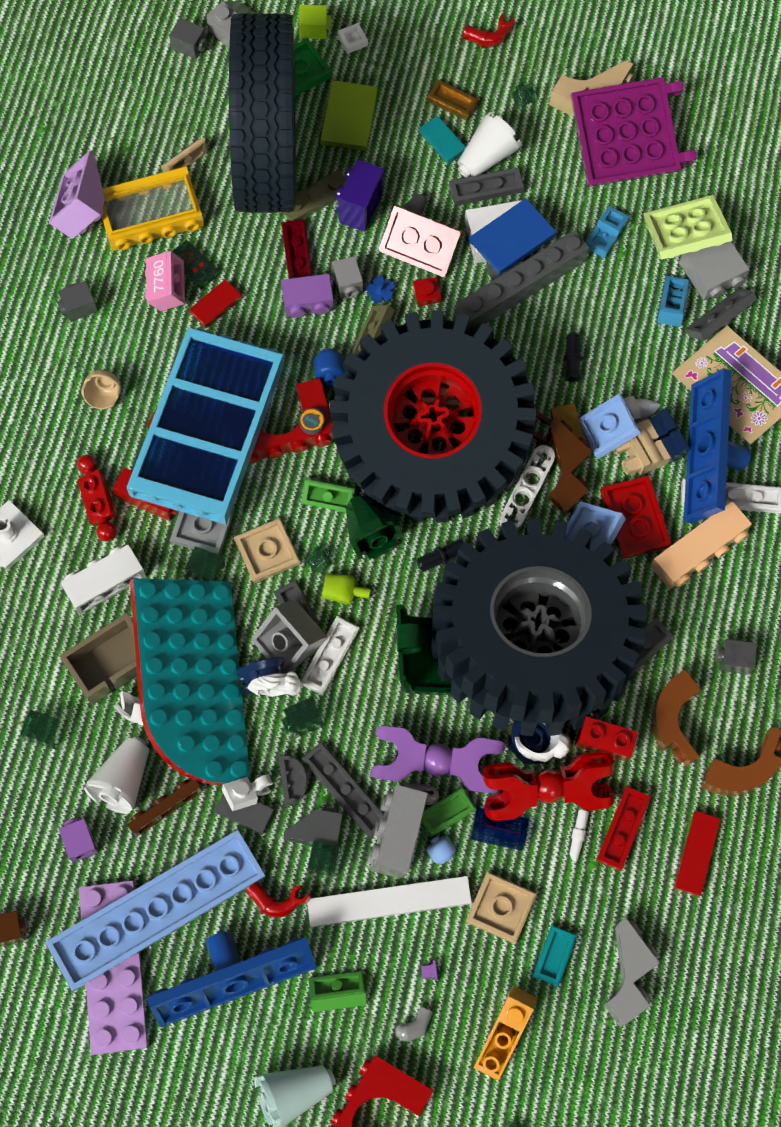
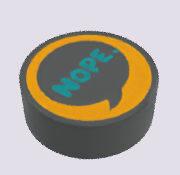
M306 409L299 418L300 428L309 435L320 433L325 425L324 415L318 409Z

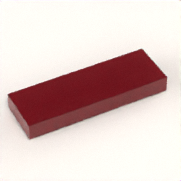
M305 219L281 222L288 278L313 276Z

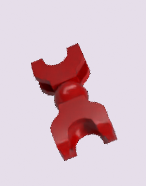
M606 752L584 753L578 756L570 765L560 767V773L555 770L546 769L539 772L536 776L534 770H523L511 762L488 765L483 770L484 783L490 789L504 791L487 798L484 806L485 815L493 821L513 820L521 816L526 809L538 806V799L543 803H554L562 797L565 803H576L588 811L609 808L614 803L613 790L605 783L595 782L613 773L614 759Z

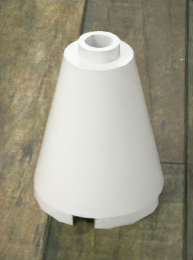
M492 112L484 116L457 162L459 165L458 171L465 178L482 174L522 146L520 139L516 142L513 138L516 134L515 131L499 116L496 115L492 118Z
M139 737L125 739L87 781L84 788L87 795L97 803L100 799L107 802L106 808L124 814L130 813L136 804L149 755L147 743Z

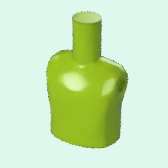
M326 573L322 599L333 600L344 605H349L353 601L354 596L369 599L370 589L356 586V579L353 576Z

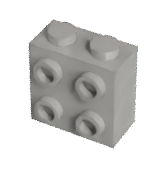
M731 241L719 246L700 249L697 252L682 254L679 261L704 301L711 297L715 299L721 296L725 290L731 287L735 289L743 285L750 270Z

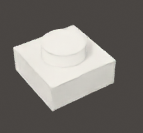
M359 23L337 31L338 38L347 54L368 46V39Z

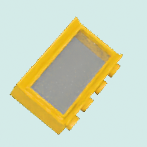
M187 166L103 188L105 200L102 207L104 209L102 219L112 251L126 250L130 246L148 244L156 239L171 238L178 233L193 232L204 227L202 213Z

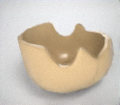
M99 369L91 372L86 377L81 394L84 401L92 408L104 410L115 405L122 386L118 377L113 373Z

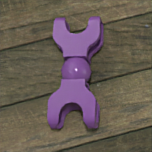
M388 726L376 728L375 734L379 739L392 742L398 748V756L391 765L374 766L370 772V776L373 778L398 782L405 779L410 773L414 771L423 772L424 769L429 775L435 777L444 776L448 773L449 775L457 776L461 779L464 786L473 792H500V790L490 789L486 786L483 776L479 772L478 763L484 755H498L505 750V743L502 741L476 738L469 742L466 747L452 748L451 750L442 743H433L426 747V744L416 742L411 733L404 728Z

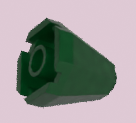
M357 495L350 499L346 506L349 541L358 559H364L362 555H367L369 559H375L394 549L397 545L395 539L399 537L401 540L404 536L396 518L369 496Z

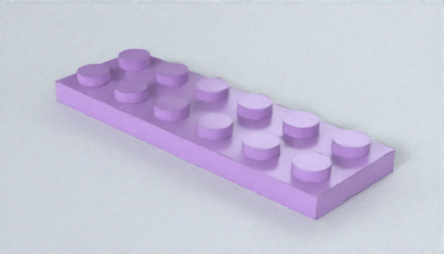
M134 881L79 887L81 921L135 890ZM139 952L86 984L91 1055L148 1048L141 956Z

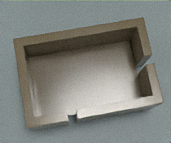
M127 613L59 655L91 706L111 693L109 688L112 686L117 690L137 677L133 622Z

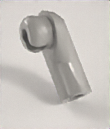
M403 783L404 787L428 793L425 802L427 805H432L439 800L437 789L431 785Z

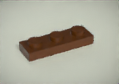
M184 780L176 786L174 793L168 797L163 795L153 802L154 806L148 811L141 810L130 818L132 822L127 825L134 836L137 838L201 794L203 791L196 780Z

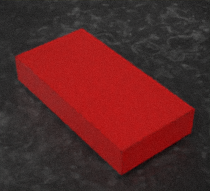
M225 279L193 305L189 311L205 328H208L242 299V295Z

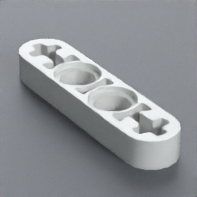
M542 445L533 451L501 514L500 526L508 521L506 518H511L515 509L518 511L515 519L517 531L522 527L553 466L555 453L549 446ZM544 453L548 456L540 469L537 467L540 459L539 456H542ZM530 473H535L539 476L540 481L536 484H530L527 482L526 476ZM519 494H525L528 496L529 502L526 505H519L515 501V497Z

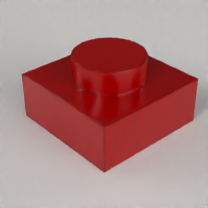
M437 277L413 281L417 307L441 303Z

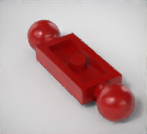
M85 454L79 457L77 461L78 470L85 474V476L77 479L89 523L93 526L98 525L96 529L97 537L104 542H109L115 538L117 533L115 525L109 522L110 519L116 517L104 472L99 469L96 470L97 461L92 455Z

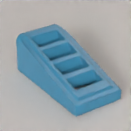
M666 275L658 313V323L676 327L681 326L690 280ZM669 287L683 289V291L669 289Z

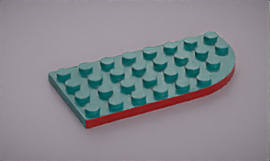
M133 578L130 581L140 711L144 729L151 744L168 765L192 780L210 785H223L248 777L251 783L241 680L237 676L238 672L236 670L239 668L231 582Z

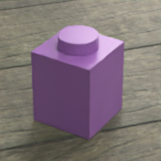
M70 819L64 823V827L59 828L68 858L73 863L98 853L90 827L85 819Z

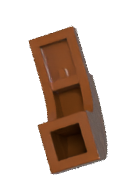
M684 670L667 683L657 698L652 713V729L661 751L663 752L671 746L673 749L672 754L676 761L680 764L683 763L687 768L699 758V755L681 732L678 715L680 708L696 698L701 690L688 672Z
M771 727L766 732L756 761L748 766L737 767L713 759L709 764L701 788L719 795L739 796L761 787L777 772L781 765V758L775 756L781 748V740L779 739L781 730Z

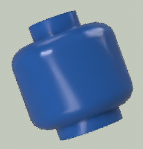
M331 348L320 351L313 360L315 379L320 378L323 385L333 387L336 376H343L345 373L344 356Z

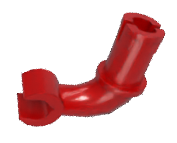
M505 13L499 17L498 29L495 32L483 31L466 25L462 39L481 45V48L497 46L504 40L507 34L513 31L514 17H512L510 22L504 23Z
M257 881L245 891L261 909L259 911L261 914L274 918L288 916L300 904L308 903L312 895L308 893L303 899L298 898L299 891L304 887V885H299L291 890L288 899L279 902L276 898H272Z

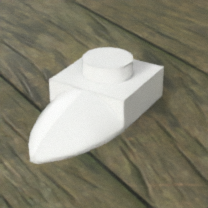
M634 396L624 398L635 422L647 419L660 406L659 403L648 399H635Z

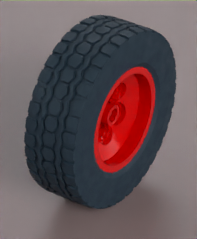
M238 13L231 16L229 42V132L234 208L237 212L281 213L293 212L295 209V53L293 17L290 14Z

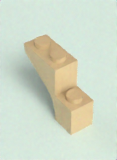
M623 61L588 80H576L562 74L551 92L549 105L574 117L570 96L572 92L631 83L634 77L631 74L633 63Z

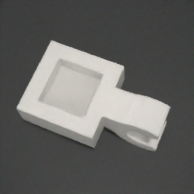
M269 775L260 776L252 783H250L248 777L223 784L222 792L231 810L235 811L257 804V796L269 794L271 790L268 786L273 783Z

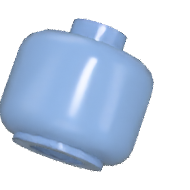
M435 835L429 840L431 844L427 846L426 851L434 863H445L454 856L456 848L448 836L443 835L439 837V835Z

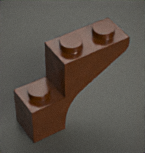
M555 417L550 422L548 433L560 469V481L549 493L548 500L566 516L589 491L586 488L588 485L579 475L574 476L573 473L590 457L592 451L585 439L582 437L577 438L571 432L572 428L566 421H559Z

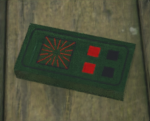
M188 240L172 251L184 260V273L200 289H203L219 276V271Z

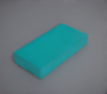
M438 116L419 128V133L447 164L459 158L466 148Z
M551 925L532 977L559 987L577 935Z

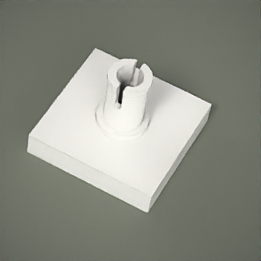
M10 500L0 508V564L6 570H9L45 537Z

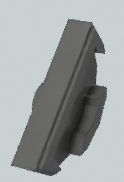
M278 754L285 808L295 805L304 797L308 789V775L303 764L290 755Z

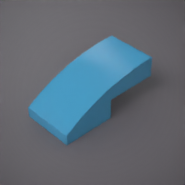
M608 206L598 220L596 228L585 242L589 247V251L605 259L630 216Z

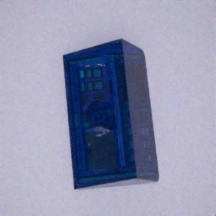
M477 807L471 839L511 849L523 850L529 818L519 816L513 820L493 821L485 815L483 808Z

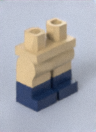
M667 408L659 411L657 415L636 423L641 434L613 450L616 455L625 451L629 455V458L621 463L626 475L638 472L642 476L648 471L685 458L689 446L679 429L676 430L677 425Z

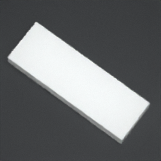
M336 616L326 634L327 638L320 645L302 677L301 685L323 696L358 634L360 627Z

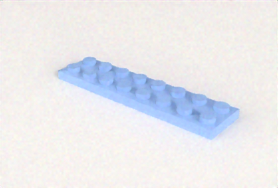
M236 830L45 943L69 987L74 992L250 887L254 882L265 878V874L240 832Z

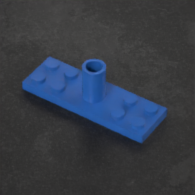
M725 368L691 385L689 450L687 452L683 521L690 524L725 510L727 467L742 471L747 467L751 458L749 448L728 440L732 371Z
M220 932L206 940L215 972L197 979H186L180 985L170 989H159L152 996L147 997V1001L160 1027L309 972L317 967L307 937L292 939L282 947L266 949L258 956L241 962L232 933Z

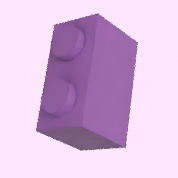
M329 274L281 280L286 317L299 318L305 314L316 313L322 315L329 311H334Z

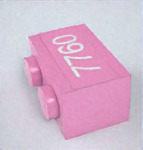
M172 251L146 258L145 276L147 290L145 296L147 302L159 311L184 305V260Z

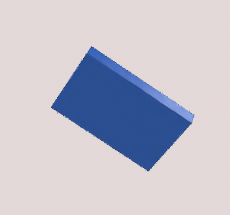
M525 198L471 235L469 241L492 268L501 275L554 238L556 231Z

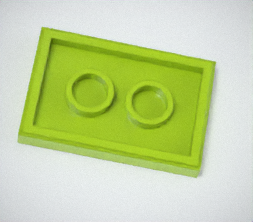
M332 80L320 139L321 145L367 151L378 87Z

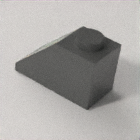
M322 807V810L316 809L285 830L284 841L337 850L343 815L338 813V809L332 807Z

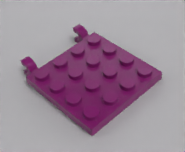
M664 77L571 93L570 96L588 187L679 172L681 165L693 164V161L696 160L695 150L678 153L668 96H679L680 92L683 91L682 81L665 84Z

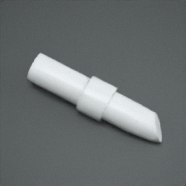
M585 810L578 811L575 829H573L571 837L570 856L575 862L579 858L586 835L585 829L589 812Z

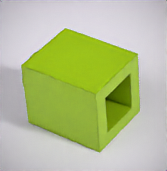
M299 5V38L327 39V29L331 30L332 15H327V5Z

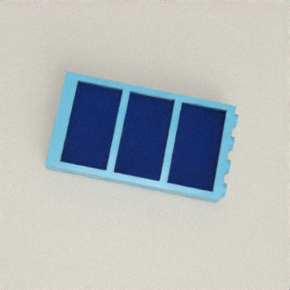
M188 327L128 482L127 490L129 496L227 525L284 367L283 354H280L275 349L256 347L250 342L241 343L234 341L226 335H213L202 328L192 329Z

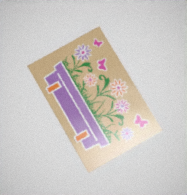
M726 326L674 370L672 374L691 390L692 384L723 368L732 371L729 425L748 443L752 444L781 418V372L731 328Z

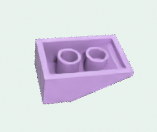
M91 150L62 175L49 224L71 239L79 233L83 234L89 227V224L93 221L97 222L104 213L102 207L105 197L95 155Z

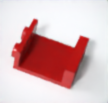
M586 716L583 727L578 731L574 747L591 752H606L614 759L625 762L632 756L638 732Z

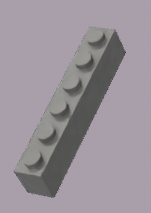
M574 230L457 302L456 318L458 313L469 316L471 326L477 329L480 328L482 323L487 324L585 263L589 252L588 245Z

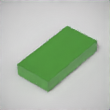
M461 787L423 810L421 823L430 838L474 813L477 809L464 788Z

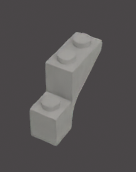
M627 918L623 919L615 927L621 983L616 994L604 1004L620 1028L650 1007L647 1002L649 996L640 985L636 987L634 982L659 964L656 959L658 957L656 950L651 944L644 943L640 937L642 933L634 921L629 922Z

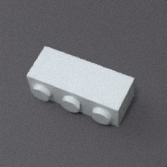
M129 545L114 548L108 556L101 560L95 559L91 561L87 568L82 571L70 573L64 578L61 585L78 615H81L130 587V581L133 578H146V575Z

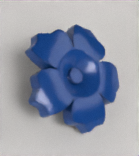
M376 276L372 280L373 284L367 283L365 290L371 296V301L381 303L382 299L385 302L392 300V291L395 289L394 282L389 280L384 282L383 276Z

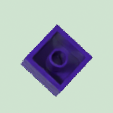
M357 159L354 167L350 166L345 178L347 181L344 187L340 186L338 189L336 212L339 213V223L365 232L383 196L384 169Z

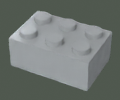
M396 784L391 791L388 790L387 794L383 796L380 810L384 811L383 817L381 816L380 821L377 820L373 836L377 837V841L373 847H370L367 862L371 863L370 871L399 879L408 873L428 793Z

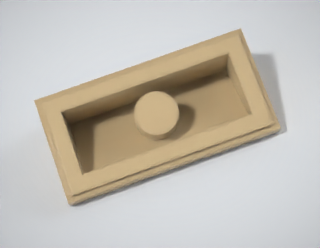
M202 137L161 165V169L167 172L185 166L188 167L207 153L205 138Z

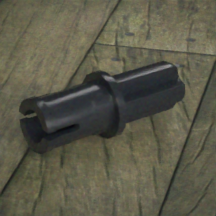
M575 333L566 336V354L563 356L564 361H566L565 380L568 382L580 380V361L583 360V356L580 354L581 336Z
M458 539L444 547L438 546L435 551L417 558L418 568L421 572H425L441 564L446 565L447 561L457 557L458 549L464 544L463 541Z

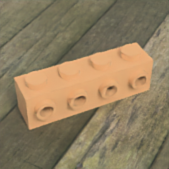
M731 501L725 506L724 511L712 515L655 557L650 567L669 590L675 585L681 587L690 580L691 577L689 575L694 571L700 573L710 565L709 560L714 556L717 558L722 557L729 551V545L733 542L739 544L749 536L747 531L752 523L735 503Z

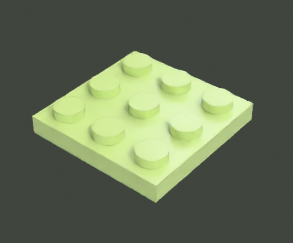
M713 195L643 213L646 226L661 260L733 241L732 232Z

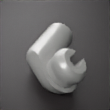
M420 1007L415 1021L406 1025L400 1023L396 1027V1036L407 1042L422 1037L425 1034L433 1012Z

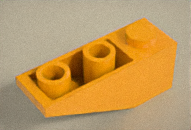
M512 985L475 1063V1069L499 1081L534 1010L537 997Z

